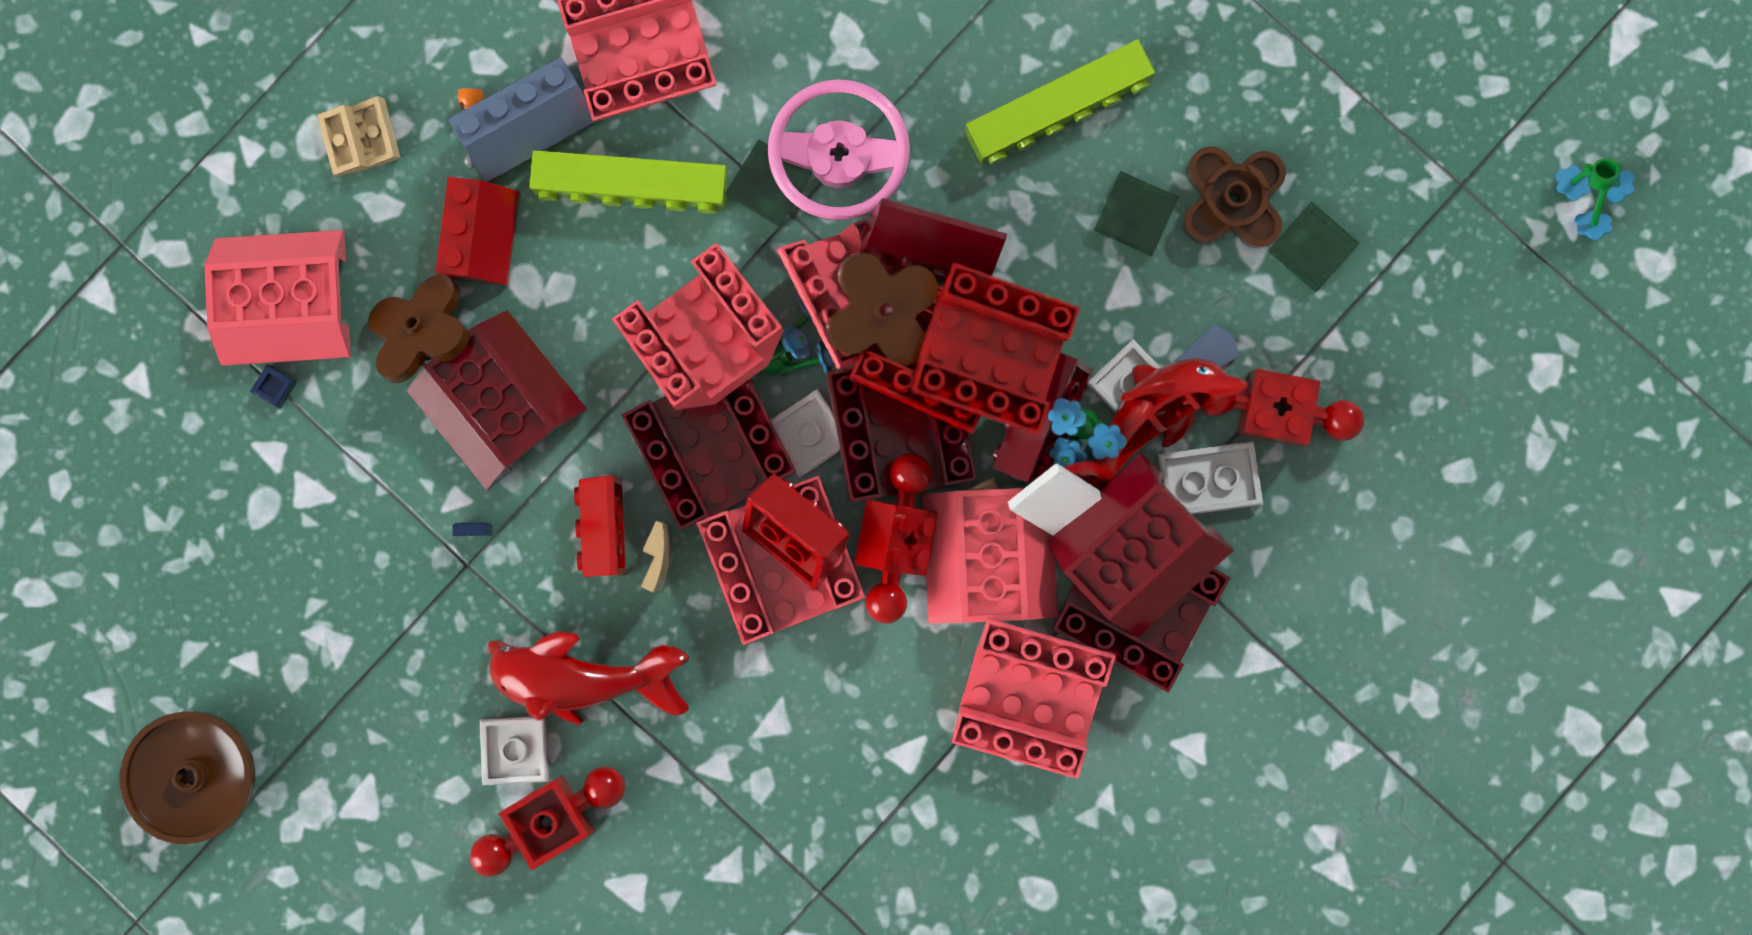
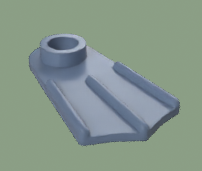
M1215 324L1174 362L1197 358L1212 361L1219 367H1222L1239 357L1234 335L1224 331Z

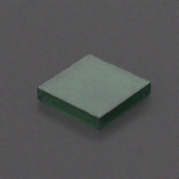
M758 139L725 194L781 228L794 204L783 194L773 177L768 158V145ZM782 161L790 182L802 193L811 179L813 171Z
M1120 171L1093 231L1152 256L1179 196Z
M1311 201L1267 251L1314 292H1317L1360 243Z

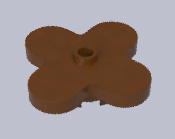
M1204 147L1198 150L1188 163L1187 174L1192 185L1201 194V198L1193 203L1184 215L1183 227L1187 236L1196 243L1210 244L1220 239L1228 231H1233L1241 242L1250 248L1261 249L1271 245L1281 233L1282 221L1278 212L1268 200L1285 180L1286 169L1283 161L1272 152L1260 151L1252 154L1241 164H1236L1220 148ZM1229 195H1236L1238 198V203H1234L1233 201H1231Z
M857 253L847 257L839 268L838 281L848 301L847 305L835 312L827 323L826 335L829 343L835 350L846 354L860 353L875 343L884 358L902 366L915 363L925 337L916 321V315L928 308L937 296L938 285L935 276L930 270L922 266H906L889 276L880 260L871 254ZM885 303L886 313L882 316L879 308Z
M445 275L432 276L419 286L411 300L407 301L398 297H388L378 302L371 310L368 318L369 328L380 339L386 341L377 355L376 369L389 382H405L418 371L420 366L426 365L425 361L431 359L449 361L458 357L465 350L469 341L468 329L457 318L451 316L459 302L460 290L449 277Z

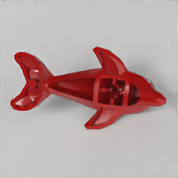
M1197 358L1176 361L1159 369L1151 365H1137L1132 368L1134 387L1122 394V403L1110 426L1117 425L1120 429V434L1125 436L1127 440L1125 447L1118 450L1119 453L1115 458H1110L1107 455L1103 459L1077 462L1063 468L1092 485L1100 492L1115 478V475L1127 460L1157 435L1164 432L1162 447H1170L1187 434L1195 422L1197 412L1202 407L1243 393L1248 387L1247 382L1241 378L1229 376L1212 361Z
M558 631L542 637L532 647H514L500 640L488 643V650L491 655L489 673L497 690L511 701L525 706L527 712L538 721L543 720L552 712L563 720L579 725L584 720L574 710L602 704L632 690L637 691L651 704L668 714L679 716L689 710L688 704L677 693L669 677L674 669L689 661V656L676 647L660 645L647 653L635 667H615L593 664L566 655L580 640L576 633Z

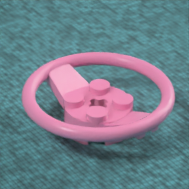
M826 80L799 91L786 102L778 113L772 125L768 142V158L771 172L783 194L803 211L831 220H847L864 216L873 212L882 198L889 200L898 190L905 177L910 157V142L907 128L896 107L879 91L863 83L851 80ZM828 93H850L869 100L886 115L894 130L896 141L869 138L866 136L863 128L843 120L817 126L815 133L784 132L792 115L811 99ZM839 148L844 149V152H848V156H843L842 161H835V156H831V153ZM782 161L811 170L822 184L835 189L850 188L866 174L893 170L883 188L870 199L853 206L830 207L818 204L801 194L790 182Z

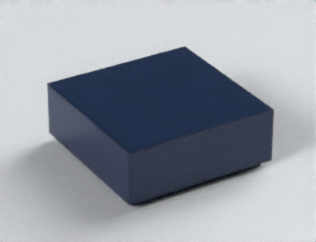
M266 364L250 392L276 408L281 409L297 381L271 365Z
M486 522L453 524V536H492V525Z

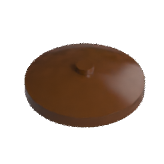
M182 711L168 714L146 725L129 744L120 768L122 799L132 819L151 836L174 844L203 842L228 830L240 819L247 809L255 787L254 759L244 737L226 720L201 711Z

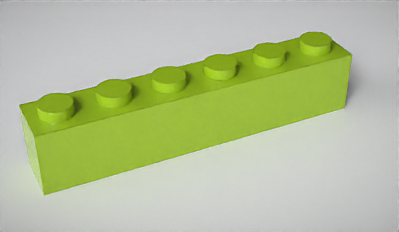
M1136 39L967 123L964 133L980 164L983 165L989 162L990 165H994L1008 157L1007 152L1017 147L1019 151L1025 150L1036 143V138L1044 134L1051 137L1061 132L1065 128L1064 124L1074 119L1076 123L1086 120L1093 115L1092 110L1102 105L1105 109L1116 105L1122 100L1120 96L1132 91L1133 95L1146 90L1150 87L1149 82H1151L1155 75V71L1139 40Z
M533 150L529 189L535 195H538V199L553 202L558 201V197L570 198L571 202L578 204H589L591 199L602 200V204L607 206H621V202L634 203V207L642 209H652L653 204L666 205V209L671 211H685V207L698 208V212L715 214L717 209L725 210L728 170L726 165Z

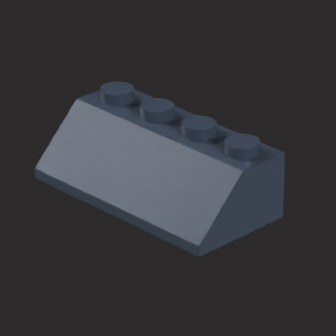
M562 57L448 119L482 179L488 183L530 161L533 150L547 151L597 123V121H592L587 101Z

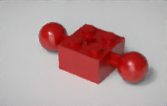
M1258 368L1248 373V387L1243 393L1215 401L1200 409L1210 416H1221L1231 409L1241 410L1237 435L1295 447L1309 445L1313 425L1322 426L1325 433L1337 441H1348L1355 438L1364 426L1362 410L1351 401L1338 400L1327 407L1316 406L1321 381ZM1278 402L1284 408V412L1280 413V415H1278V409L1273 408V404Z
M906 453L899 456L891 466L890 479L893 486L898 490L896 504L866 499L854 564L883 571L881 583L876 584L869 590L865 601L866 610L870 617L882 624L894 623L906 612L907 597L903 589L899 587L901 573L926 576L930 560L929 555L938 512L914 507L916 494L924 491L932 478V470L928 461L915 453Z
M598 767L587 775L583 789L574 794L562 774L505 808L498 814L508 829L509 834L504 837L488 834L477 839L470 850V862L473 869L486 877L498 876L505 872L511 864L512 854L520 850L532 871L589 837L595 829L584 811L592 806L599 809H608L617 805L625 793V781L622 775L614 768ZM545 816L552 819V827L550 825L543 826L541 821L545 819Z

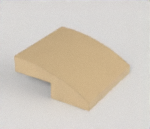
M376 96L353 106L343 104L317 115L333 176L351 174L401 159L385 98Z
M655 522L643 549V552L654 556L641 586L651 592L662 591L670 565L672 548L670 525L664 522Z

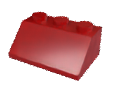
M448 177L435 273L445 275L452 280L508 286L520 192L481 180Z
M774 473L747 497L742 531L816 591L845 551L849 532L846 531L839 521L832 520L823 513L814 501L807 500L798 493L789 481L782 480Z
M612 475L579 479V487H574L575 506H580V519L575 521L576 537L581 538L582 551L577 552L578 571H583V577L627 575L622 478Z

